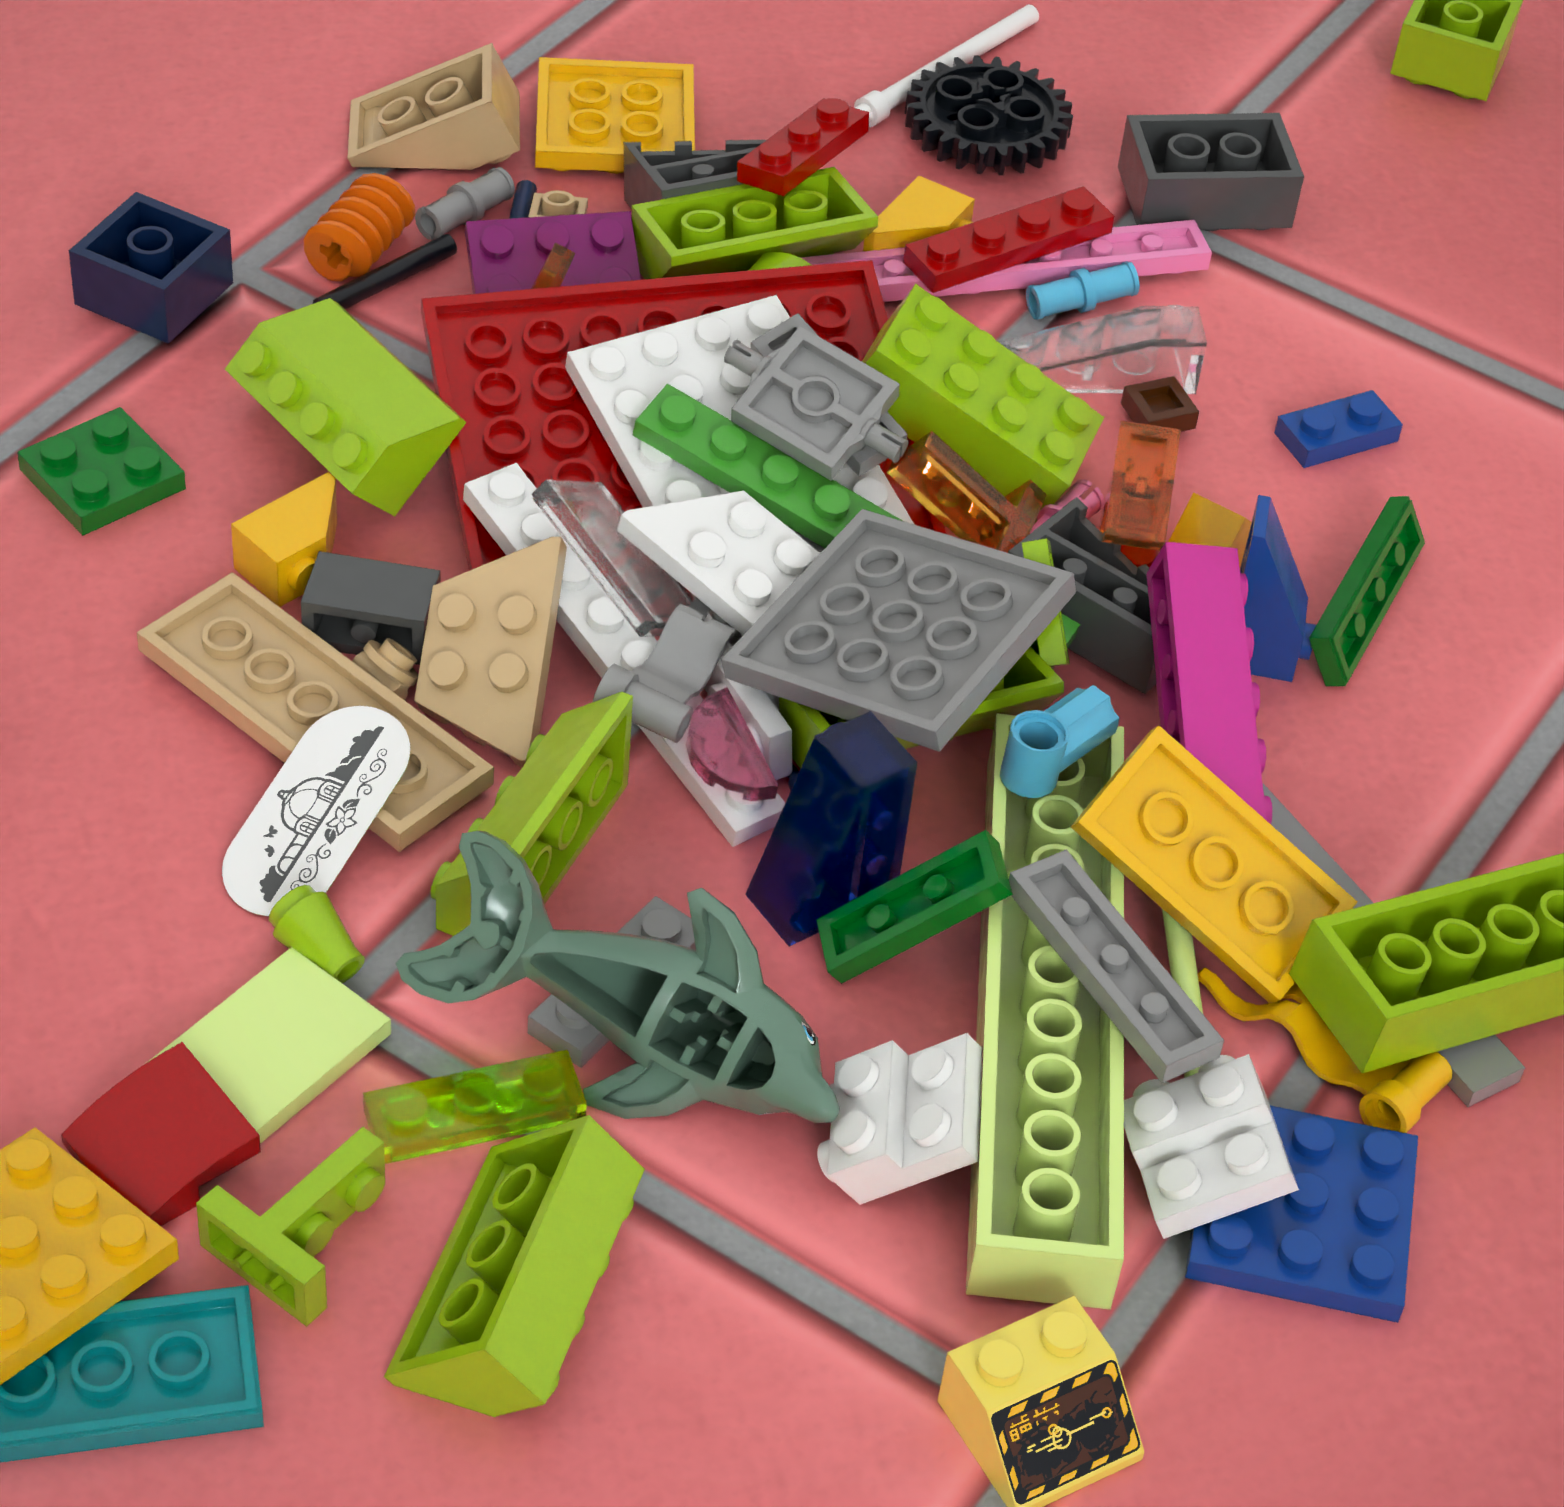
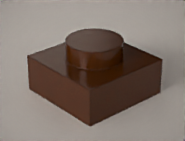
M1175 376L1124 386L1121 405L1144 439L1196 429L1199 410Z

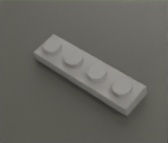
M1067 849L1010 872L1009 882L1013 899L1161 1083L1220 1057L1224 1039Z

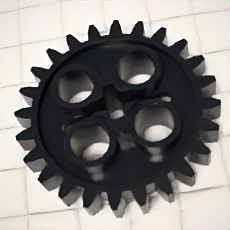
M974 55L972 64H966L959 57H954L953 67L937 62L935 72L924 69L921 71L920 80H912L911 91H907L905 127L911 128L910 138L912 140H922L921 150L923 152L938 149L937 161L942 162L952 157L956 159V169L960 170L970 163L975 165L977 174H982L986 166L993 167L998 175H1003L1005 166H1011L1021 174L1024 173L1026 162L1034 167L1041 168L1044 158L1055 160L1058 149L1065 150L1073 120V115L1071 114L1072 102L1064 101L1066 94L1064 89H1053L1055 81L1053 78L1038 80L1039 69L1034 68L1027 72L1020 71L1019 61H1015L1007 67L1002 66L1000 57H995L991 64L984 63L978 55Z

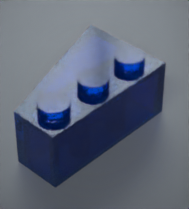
M871 711L845 723L833 724L824 732L815 735L745 893L789 947L819 933L817 919L898 877L901 873L918 762Z

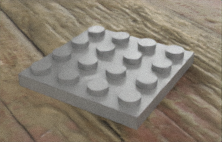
M862 509L721 658L726 679L940 752L1076 594L1074 573Z

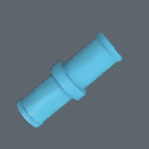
M1128 261L1092 272L1081 268L1071 271L1068 278L1040 285L1027 286L1026 303L1031 316L1037 320L1073 309L1084 313L1094 310L1097 303L1137 295L1140 288L1139 277L1133 263Z

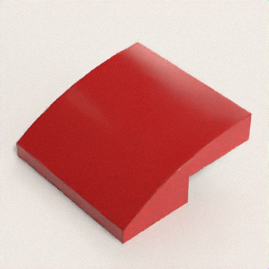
M183 1042L150 1060L113 1086L88 1107L61 1134L62 1143L77 1161L160 1226L196 1207V1202L200 1200V1186L261 1152L260 1135Z

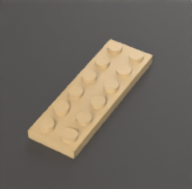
M233 572L137 632L138 649L140 652L284 763L305 732L317 720L333 711L352 706H368L381 709L394 716L403 725L409 737V763L403 776L371 823L369 829L399 852L494 784V767Z

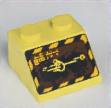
M1075 1296L947 1352L937 1402L1007 1507H1044L1143 1459L1144 1448L1115 1352Z

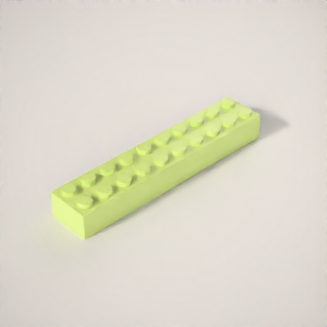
M997 713L987 764L985 830L1000 844L1008 878L1012 871L1067 849L1124 918V874L1071 828V825L1124 763V727L1118 726L1115 734L1060 772L1056 788L1051 794L1041 798H1027L1009 791L1001 781L1000 769L1012 720L1017 715ZM1009 896L981 911L976 1042L982 1047L978 1162L971 1164L966 1295L1053 1304L1075 1296L1082 1307L1111 1310L1124 1261V1036L1013 897Z

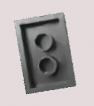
M1280 113L1127 115L1118 169L1136 225L1195 220L1199 229L1205 231H1217L1219 229L1268 230L1270 228H1292L1304 175Z

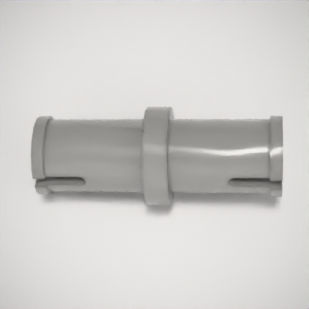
M494 167L471 182L461 181L452 185L447 190L446 196L417 210L415 220L419 231L427 239L433 240L462 224L466 225V221L481 220L485 211L513 197L515 193L513 179L503 168Z

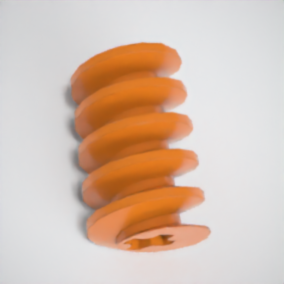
M378 173L363 174L352 182L350 188L344 191L339 200L330 206L328 212L319 218L317 224L308 230L303 241L304 252L309 263L320 275L329 281L341 282L348 277H360L370 270L371 265L380 259L383 251L389 249L393 240L398 238L404 228L412 223L416 215L415 204L407 190L389 176Z

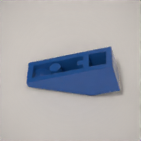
M1258 495L1240 567V573L1246 574L1248 579V597L1244 606L1246 627H1250L1254 634V650L1250 661L1251 675L1292 682L1298 658L1310 659L1312 646L1309 637L1316 624L1306 623L1308 596L1272 499L1268 496Z

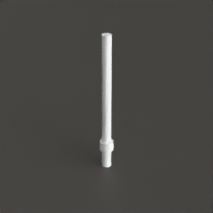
M1030 4L1024 6L883 91L873 90L855 101L854 108L869 112V127L875 126L889 117L891 109L906 101L907 91H911L912 80H920L922 70L935 72L937 62L953 67L954 57H959L966 64L973 61L974 55L980 57L1035 24L1039 20L1038 10Z

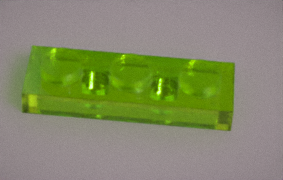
M568 1049L363 1093L364 1113L369 1130L384 1141L385 1164L547 1129L586 1116L587 1103Z

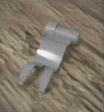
M697 597L688 607L679 604L670 615L648 659L632 671L617 664L611 665L598 685L593 702L621 691L632 695V722L678 743L686 732L693 715V708L686 705L687 702L693 697L698 696L704 689L729 640L734 635L739 638L742 635L727 622L723 624L715 619L704 622L711 609Z

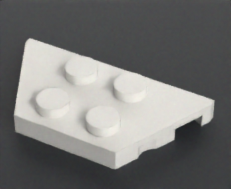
M744 490L627 510L621 514L617 528L620 534L732 628L739 631L742 636L820 554Z

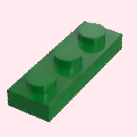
M984 830L817 919L827 972L842 984L1013 895L999 842L987 830Z

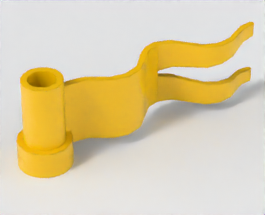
M1204 967L1198 972L1199 981L1207 987L1220 1007L1230 1016L1241 1021L1271 1019L1281 1023L1292 1034L1306 1065L1318 1077L1332 1084L1352 1087L1364 1094L1359 1103V1111L1365 1125L1407 1133L1419 1121L1421 1109L1452 1079V1069L1449 1062L1438 1052L1414 1058L1412 1061L1407 1060L1361 1073L1296 983L1291 986L1282 999H1293L1298 1003L1284 1000L1257 1005L1246 1002L1232 993L1224 982L1209 969Z

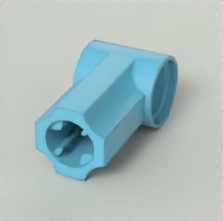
M1094 685L1087 689L1076 688L1044 711L1031 710L1018 714L1011 723L1000 769V778L1004 786L1009 791L1027 798H1041L1051 794L1056 788L1060 772L1116 733L1120 717L1111 705L1110 696Z

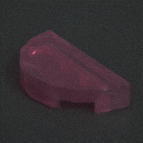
M728 687L707 696L694 710L688 731L686 748L691 766L709 786L714 787L715 783L727 790L743 793L742 799L744 800L775 799L779 785Z

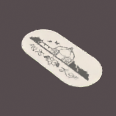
M346 707L323 716L305 732L231 842L225 854L222 866L223 883L229 896L237 905L251 913L269 916L274 905L285 894L296 887L310 885L316 892L326 893L403 776L409 763V737L403 725L394 716L374 707Z

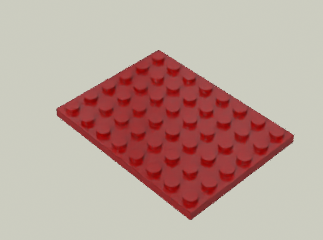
M872 260L422 298L421 316L436 394L467 422L446 450L469 571L506 555L464 502V484L517 463L615 588L676 582L672 576L617 531L621 514L627 510L643 507L565 368L567 352L777 295L790 318L798 313L819 337L862 361L881 328L888 320ZM907 437L908 446L903 456H900L899 461L894 463L888 458L880 463L879 466L913 523L920 527L947 534L924 449Z

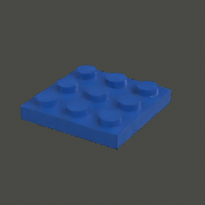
M1270 1105L1299 1190L1191 1229L1185 1278L1398 1323L1405 1306L1418 1136Z

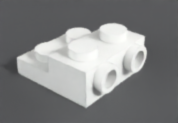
M968 1033L908 1055L892 1040L835 1062L834 1083L829 1086L836 1095L840 1111L836 1119L831 1122L830 1139L821 1142L818 1146V1161L824 1175L861 1205L978 1162L982 1047Z
M1249 1054L1237 1059L1229 1055H1220L1218 1059L1200 1066L1198 1073L1172 1083L1167 1081L1161 1083L1159 1079L1148 1080L1135 1089L1133 1097L1124 1100L1125 1132L1131 1152L1140 1169L1155 1222L1163 1239L1299 1190L1266 1093Z

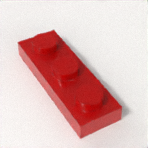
M823 98L737 161V181L774 194L786 195L865 135L869 130V112L851 107L841 99Z

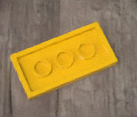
M1159 725L1149 731L1071 825V828L1268 1003L1281 1001L1295 983L1289 973L1312 919L1353 909L1358 902Z

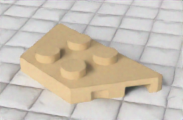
M562 537L547 538L433 585L414 702L424 713L444 724L450 723L454 725L465 736L483 746L487 744L512 758L514 763L521 768L526 762L527 753L533 740L540 734L567 546Z

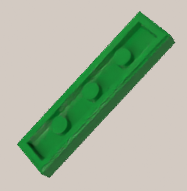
M1397 496L1388 499L1309 637L1326 687L1346 686L1425 544L1417 515L1409 496Z

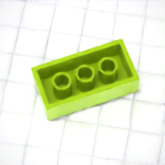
M917 284L913 286L883 325L862 360L863 363L900 384L899 397L887 412L905 430L909 439L1032 525L1037 522L1038 512L1045 505L1055 504L1070 487L1104 419V416L1092 409L1084 400L1075 397L1044 375L1036 366L1024 361L996 341L988 332L976 327L948 307L940 298L931 295Z

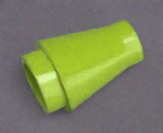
M302 885L285 894L272 908L269 914V922L274 926V938L287 948L292 947L339 982H346L363 966L364 956L355 947L325 892H316L310 885Z

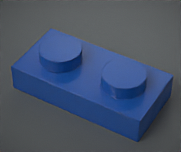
M1373 390L1280 415L1278 416L1274 433L1302 467L1307 468L1398 442L1403 424Z

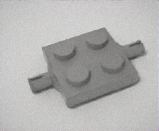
M799 326L782 347L765 357L745 346L739 340H735L732 346H729L724 362L751 376L749 388L731 408V421L832 481L852 454L858 452L866 445L891 459L894 463L898 462L900 456L902 457L906 451L908 440L901 438L880 425L881 418L899 397L900 384L804 327Z

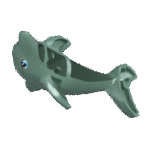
M486 831L462 833L459 850L466 864L471 884V923L441 945L422 951L404 953L395 963L402 981L417 993L445 1003H456L475 1000L525 977L531 979L586 1019L613 1044L636 1061V1063L583 1089L586 1105L624 1119L669 1116L702 1100L758 1115L782 1112L791 1113L815 1124L830 1123L836 1119L840 1108L834 1091L822 1077L818 1037L799 1012L764 984L758 952L735 912L703 888L687 893L696 950L663 939L626 933L592 930H556L552 928L539 885L526 861L506 841Z

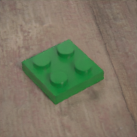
M121 407L17 452L19 469L82 536L186 489L184 470Z

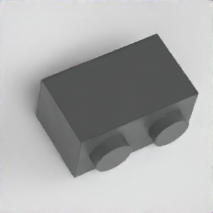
M319 551L301 600L302 624L339 652L355 655L364 651L363 648L369 640L383 644L386 638L393 639L409 650L417 659L415 664L420 665L433 585L441 583L440 570Z

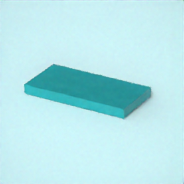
M249 1285L119 1301L0 1385V1463L264 1427Z

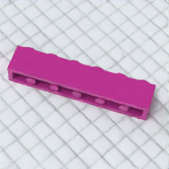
M1165 542L1146 573L1160 727L1271 824L1272 802L1269 796L1264 795L1262 773L1266 763V746L1264 740L1258 738L1256 716L1260 706V690L1258 684L1252 682L1250 661L1254 650V634L1250 627H1246L1244 606L1248 597V579L1246 574L1240 573L1238 549Z

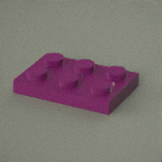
M631 211L466 221L465 238L473 294L641 280Z

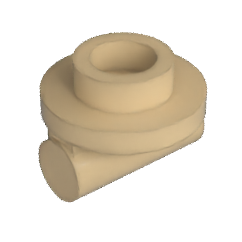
M386 638L383 644L369 640L363 648L364 651L357 654L352 662L405 700L409 687L414 686L418 680V673L413 668L417 662L416 657L393 639Z

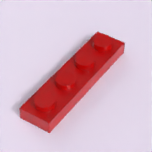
M1082 186L906 244L903 263L932 293L1110 234L1112 233L1115 216L1092 193Z

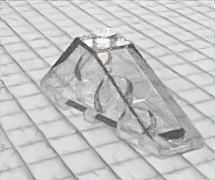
M1181 305L1141 306L998 341L1027 363L1036 366L1044 375L1070 393H1123L1124 386L1175 376L1187 394H1196L1207 345L1199 308Z

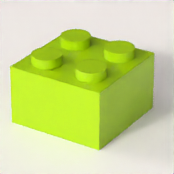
M1414 0L1402 25L1390 74L1403 77L1413 84H1427L1448 90L1462 98H1476L1487 101L1508 54L1523 0Z

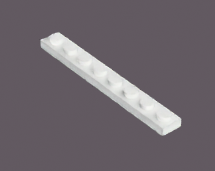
M517 463L464 484V502L505 555L550 537H562L567 546L556 620L601 678H603L606 671L613 664L632 671L648 659L658 641ZM700 694L690 699L686 704L693 708V715L686 732L678 743L639 726L732 847L786 821L788 805Z

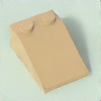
M492 43L351 100L347 159L352 167L473 170L488 163L497 164L503 162L513 153L520 151L519 91Z

